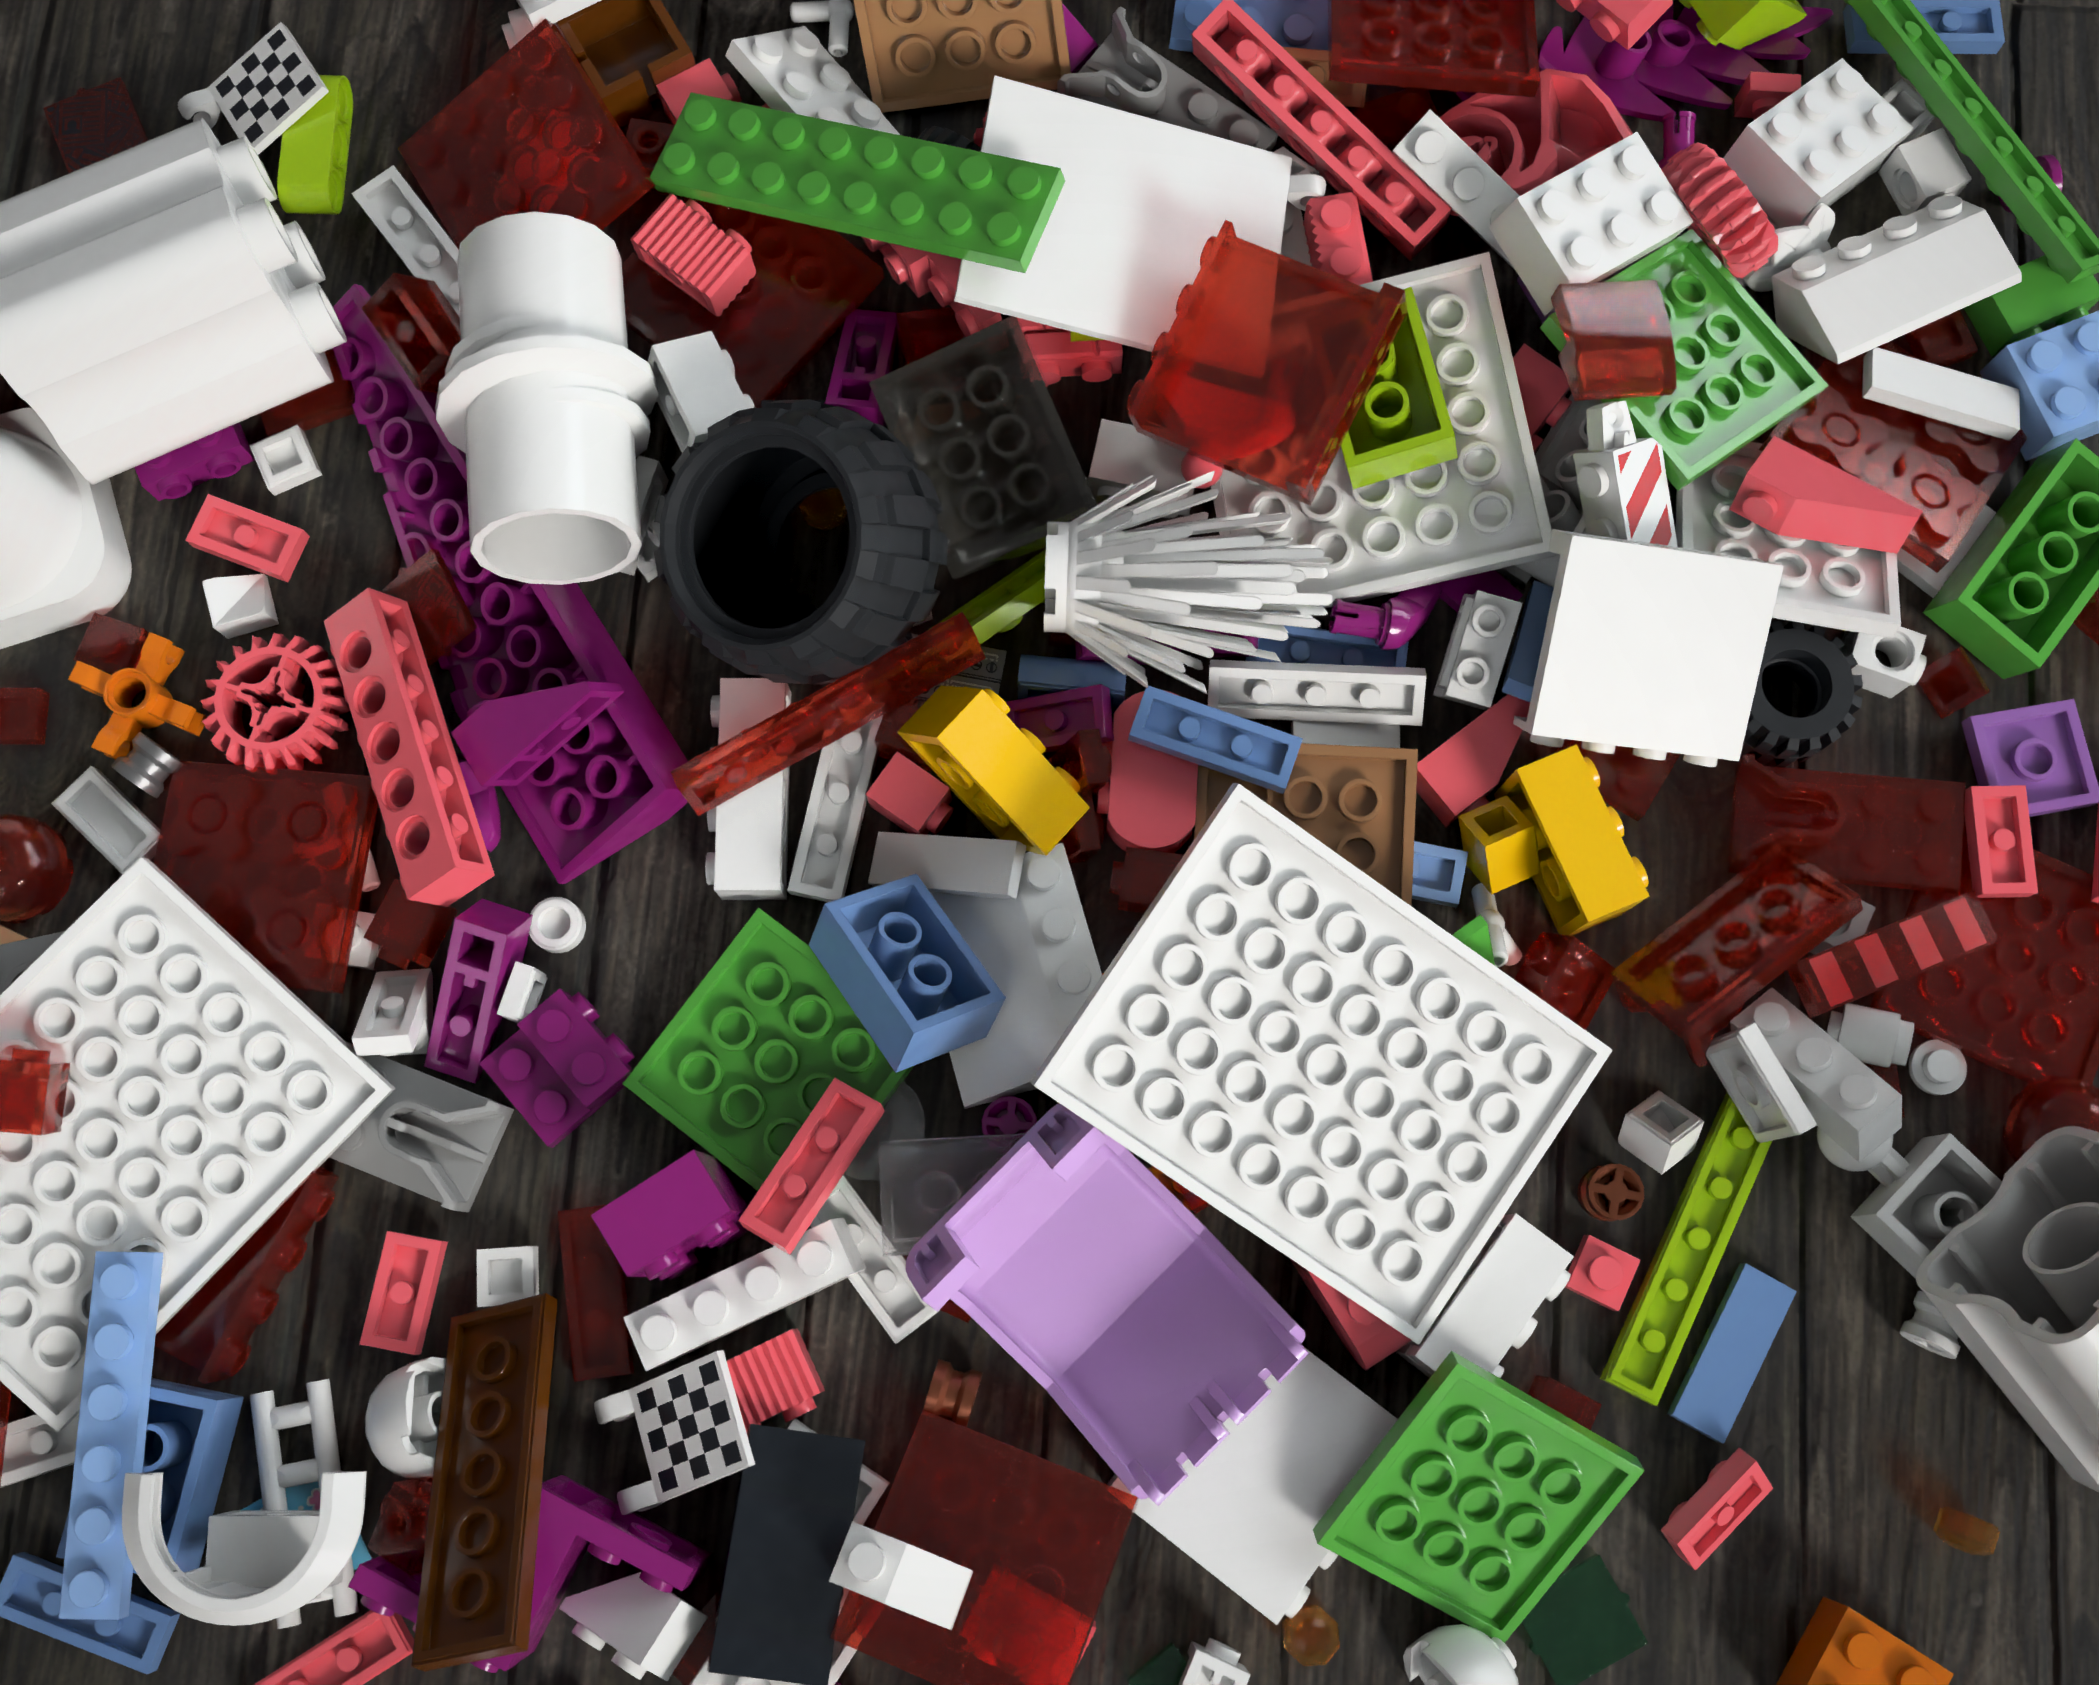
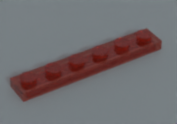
M960 612L889 651L869 665L837 679L835 682L800 701L790 704L784 710L753 727L741 731L738 735L711 750L695 756L689 762L670 771L677 788L696 814L700 816L982 661L986 657L972 626L964 613Z

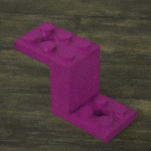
M564 1475L542 1482L528 1651L470 1663L487 1672L496 1673L498 1669L506 1672L533 1653L587 1550L593 1556L613 1565H619L621 1560L630 1563L642 1570L639 1578L643 1582L666 1593H671L674 1587L683 1591L699 1578L712 1553L635 1512L622 1515L619 1504ZM397 1549L361 1563L348 1587L363 1595L361 1603L368 1609L384 1616H393L394 1613H397L414 1622L413 1631L415 1632L423 1563Z

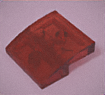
M1657 280L1558 285L1550 299L1567 341L1558 358L1574 401L1664 396L1674 393L1677 389L1674 345L1668 314Z

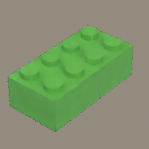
M2077 438L2038 456L1923 612L2002 679L2041 668L2099 587V457Z

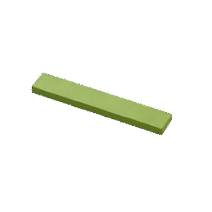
M1728 1092L1724 1096L1600 1377L1601 1380L1654 1406H1657L1772 1143V1141L1757 1142Z

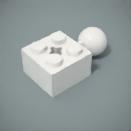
M1817 1127L1819 1147L1832 1164L1847 1171L1858 1172L1868 1170L1881 1183L1850 1217L1915 1279L1918 1267L1926 1256L1955 1226L1979 1212L1993 1198L2002 1184V1181L1951 1133L1922 1138L1904 1158L1892 1148V1135L1861 1162H1858Z

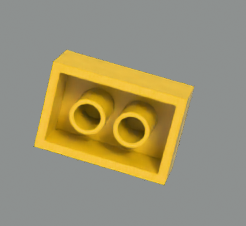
M940 686L897 733L997 839L1019 841L1026 845V851L1047 856L1090 808L1078 795V792L1081 790L1079 783L1067 771L1060 767L1054 768L1042 755L1046 751L1043 743L1025 728L1019 730L1007 716L1010 712L1009 706L994 691L988 688L983 690L966 686Z
M1577 744L1516 769L1493 794L1495 799L1507 795L1534 824L1540 873L1532 878L1562 940L1618 917L1649 897L1646 889L1649 881L1645 868L1637 857L1630 856L1622 840L1624 836L1622 821L1613 807L1606 806L1598 790L1600 786L1598 771L1589 757L1582 756Z

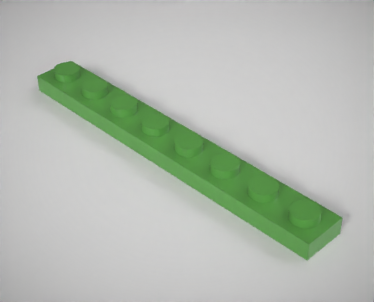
M1843 0L1851 5L1864 21L1868 34L1874 40L1881 43L1896 62L1895 66L1900 75L1909 80L1924 98L1928 111L1940 119L1952 134L1959 151L1969 157L1984 175L1988 188L1994 194L2001 197L2012 211L2019 228L2025 234L2031 236L2044 252L2050 268L2062 276L2068 284L2099 273V239L1914 4L1910 0Z

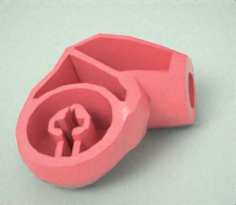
M1548 68L1514 85L1478 92L1439 117L1520 196L1633 134L1611 99L1587 75ZM1451 209L1450 214L1453 215V216H1458V215Z

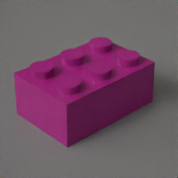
M696 1150L690 1151L591 1215L627 1277H647L649 1280L657 1277L659 1280L669 1277L670 1281L674 1280L700 1263L695 1254L708 1246L709 1248L717 1246L718 1249H722L748 1232L738 1221L748 1207V1203L725 1165L717 1158Z

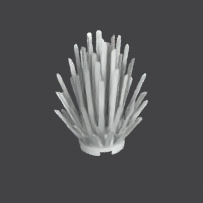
M1212 471L1134 505L1122 507L1155 488L1157 477L1151 475L1135 485L1133 483L1129 484L1071 522H1047L1044 632L1067 633L1124 675L1127 674L1146 688H1148V681L1145 676V668L1128 658V655L1207 694L1205 684L1182 673L1185 672L1183 664L1197 670H1202L1201 660L1152 640L1206 658L1214 656V652L1210 648L1213 647L1281 662L1275 652L1256 649L1248 639L1198 629L1285 641L1288 639L1287 633L1289 632L1284 626L1320 627L1321 623L1313 618L1312 615L1328 614L1322 606H1328L1333 602L1332 595L1325 593H1298L1294 583L1302 582L1304 579L1326 578L1328 570L1324 567L1333 562V559L1323 557L1325 554L1324 550L1317 548L1314 544L1288 545L1294 537L1264 538L1253 533L1186 538L1195 534L1284 524L1292 517L1288 513L1259 515L1260 512L1208 519L1209 515L1207 512H1200L1122 531L1216 499L1220 491L1218 488H1214L1187 497L1186 493L1189 490L1212 481L1215 471Z

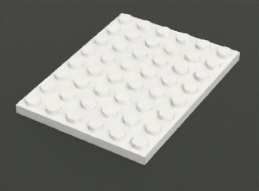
M1232 783L1030 1083L1419 1345L1613 1050L1242 785Z
M140 857L0 995V1381L56 1432L64 1429L80 1412L96 1251L163 1252L156 1326L157 1334L396 1089L363 1057L356 1056L355 1050L152 861L145 857Z

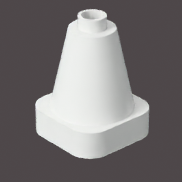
M21 408L0 414V649L86 623L105 615L125 595L132 573L131 559L110 478L96 484L88 482L59 447L45 423L32 408Z

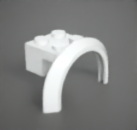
M712 331L651 346L648 363L658 382L659 395L656 402H658L682 453L687 446L691 447L694 443L705 442L708 439V427L739 410L755 408L750 396L742 394L735 379V369L731 356L725 349H720ZM651 520L649 521L651 528L647 529V533L651 541L659 548L660 523Z
M330 1471L329 1473H322L320 1510H233L209 1516L206 1565L187 1572H183L173 1560L162 1532L161 1498L163 1472L125 1473L122 1531L128 1557L137 1575L150 1592L164 1604L187 1617L206 1623L231 1626L251 1625L282 1617L301 1608L312 1600L320 1599L321 1593L326 1588L342 1583L343 1569L353 1554L363 1525L367 1471Z

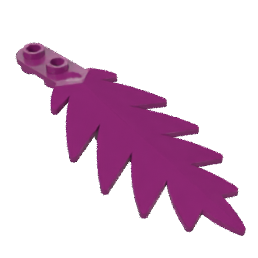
M1672 4L1629 50L1625 49L1615 40L1607 42L1599 37L1592 29L1590 20L1584 16L1569 40L1565 51L1562 28L1555 26L1544 41L1537 60L1529 56H1518L1512 61L1491 62L1486 59L1475 58L1458 69L1453 78V88L1458 97L1464 101L1478 92L1514 85L1548 68L1587 75L1611 99L1619 113L1623 115L1662 122V116L1675 111L1654 94L1689 104L1726 110L1732 104L1733 99L1707 78L1743 85L1750 71L1770 73L1753 58L1770 60L1805 59L1811 50L1798 40L1797 37L1811 32L1826 23L1832 17L1833 11L1828 8L1802 7L1807 15L1800 22L1740 50L1722 43L1714 46L1708 42L1696 26V23L1701 18L1693 7L1690 9L1685 7L1677 20H1673Z

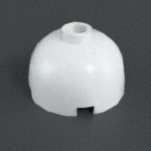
M429 1357L421 1359L391 1372L377 1385L369 1398L365 1417L366 1437L371 1450L381 1465L394 1474L405 1478L433 1477L446 1358Z
M1464 1624L1437 1627L1408 1646L1403 1655L1405 1671L1410 1682L1419 1675L1424 1685H1519L1514 1671L1517 1666L1516 1660L1508 1646L1499 1638L1493 1637L1490 1639L1485 1633Z

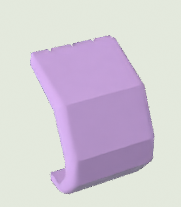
M1060 1103L1052 1107L914 1245L906 1260L905 1270L907 1276L924 1302L937 1312L949 1299L962 1308L1050 1394L1127 1489L1139 1499L1150 1498L1158 1506L1188 1477L1182 1464L1189 1459L1195 1467H1198L1230 1434L1223 1423L1230 1417L1239 1425L1272 1392L1264 1381L1272 1374L1281 1383L1309 1354L1302 1345L1305 1339L1304 1330L1212 1232L1127 1148Z

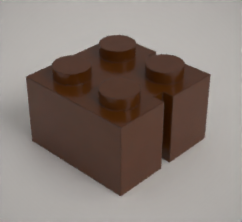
M601 0L556 22L571 60L587 87L591 89L594 99L613 131L653 111L652 101L658 99L662 105L656 85L696 65L692 51L661 0Z

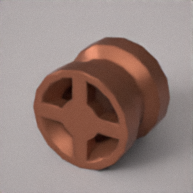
M1607 1164L1589 1170L1581 1178L1578 1186V1200L1582 1209L1592 1218L1599 1221L1624 1220L1633 1216L1641 1208L1644 1200V1186L1639 1175L1631 1168L1622 1164ZM1601 1194H1604L1605 1199L1608 1201L1607 1207L1606 1201L1603 1199Z
M939 1359L922 1415L935 1418L941 1414L951 1417L955 1425L967 1428L983 1372L971 1369L963 1373L954 1370L950 1362Z

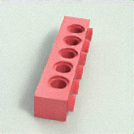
M1222 0L1191 34L1193 54L1310 166L1319 171V174L1339 194L1353 192L1357 196L1360 214L1406 258L1411 261L1445 226L1452 208L1233 0Z
M367 588L324 620L330 641V650L336 661L344 688V697L349 704L357 731V740L365 757L371 777V786L378 800L385 824V833L393 850L400 873V883L405 890L407 900L448 907L495 876L408 602Z

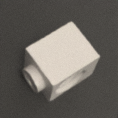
M1943 128L1897 146L1878 172L1902 216H1907L1927 207L1929 202L1935 198L1948 195L1958 196L1972 180Z
M1901 626L1893 638L1845 630L1842 642L1845 645L1839 650L1845 657L1853 654L1858 664L1851 671L1853 675H1862L1863 689L1892 698L1908 686H1914L1921 678L1927 662V657L1921 654L1927 635ZM1875 649L1884 652L1888 656L1891 667L1884 666L1879 662Z

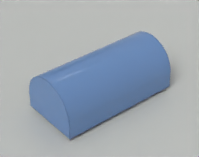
M1021 654L1018 673V699L1102 684L1110 688L1112 714L1124 702L1126 674H1122L1107 662Z

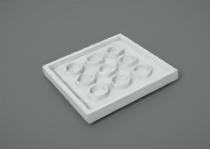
M1748 443L1677 491L1676 539L1678 547L1757 558L1784 565L1772 618L1893 638L1901 626L1896 553L1777 535L1729 510L1747 472L1767 446L1766 444ZM1808 452L1893 496L1890 465Z

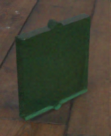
M1597 1553L1561 1573L1521 1622L1531 1639L1529 1643L1530 1651L1540 1656L1555 1685H1577L1648 1644L1646 1637L1627 1605L1630 1601L1629 1595L1619 1591L1601 1556Z

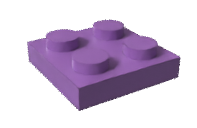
M2074 699L1970 716L1961 722L1978 786L2026 785L2029 817L2085 808L2099 803V786Z

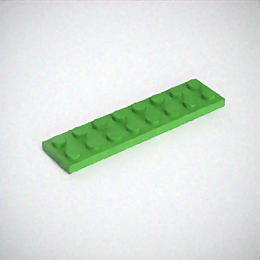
M692 92L649 178L656 190L660 192L1021 273H1026L1065 183L1061 168Z

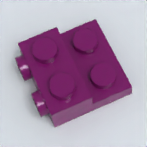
M239 422L134 468L142 487L158 501L183 497L190 493L194 486L210 479L232 476L241 469V466L255 461V458Z
M561 988L517 1024L520 1029L479 1063L547 1147L550 1148L555 1147L625 1087L623 1082L633 1071L628 1063L635 1057L614 1032L606 1038L594 1024V1021L600 1017V1014L581 992L578 991L575 995L571 996Z

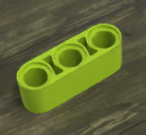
M319 75L329 92L282 133L277 191L280 205L286 213L340 214L342 210L353 116V95L351 85L346 76Z

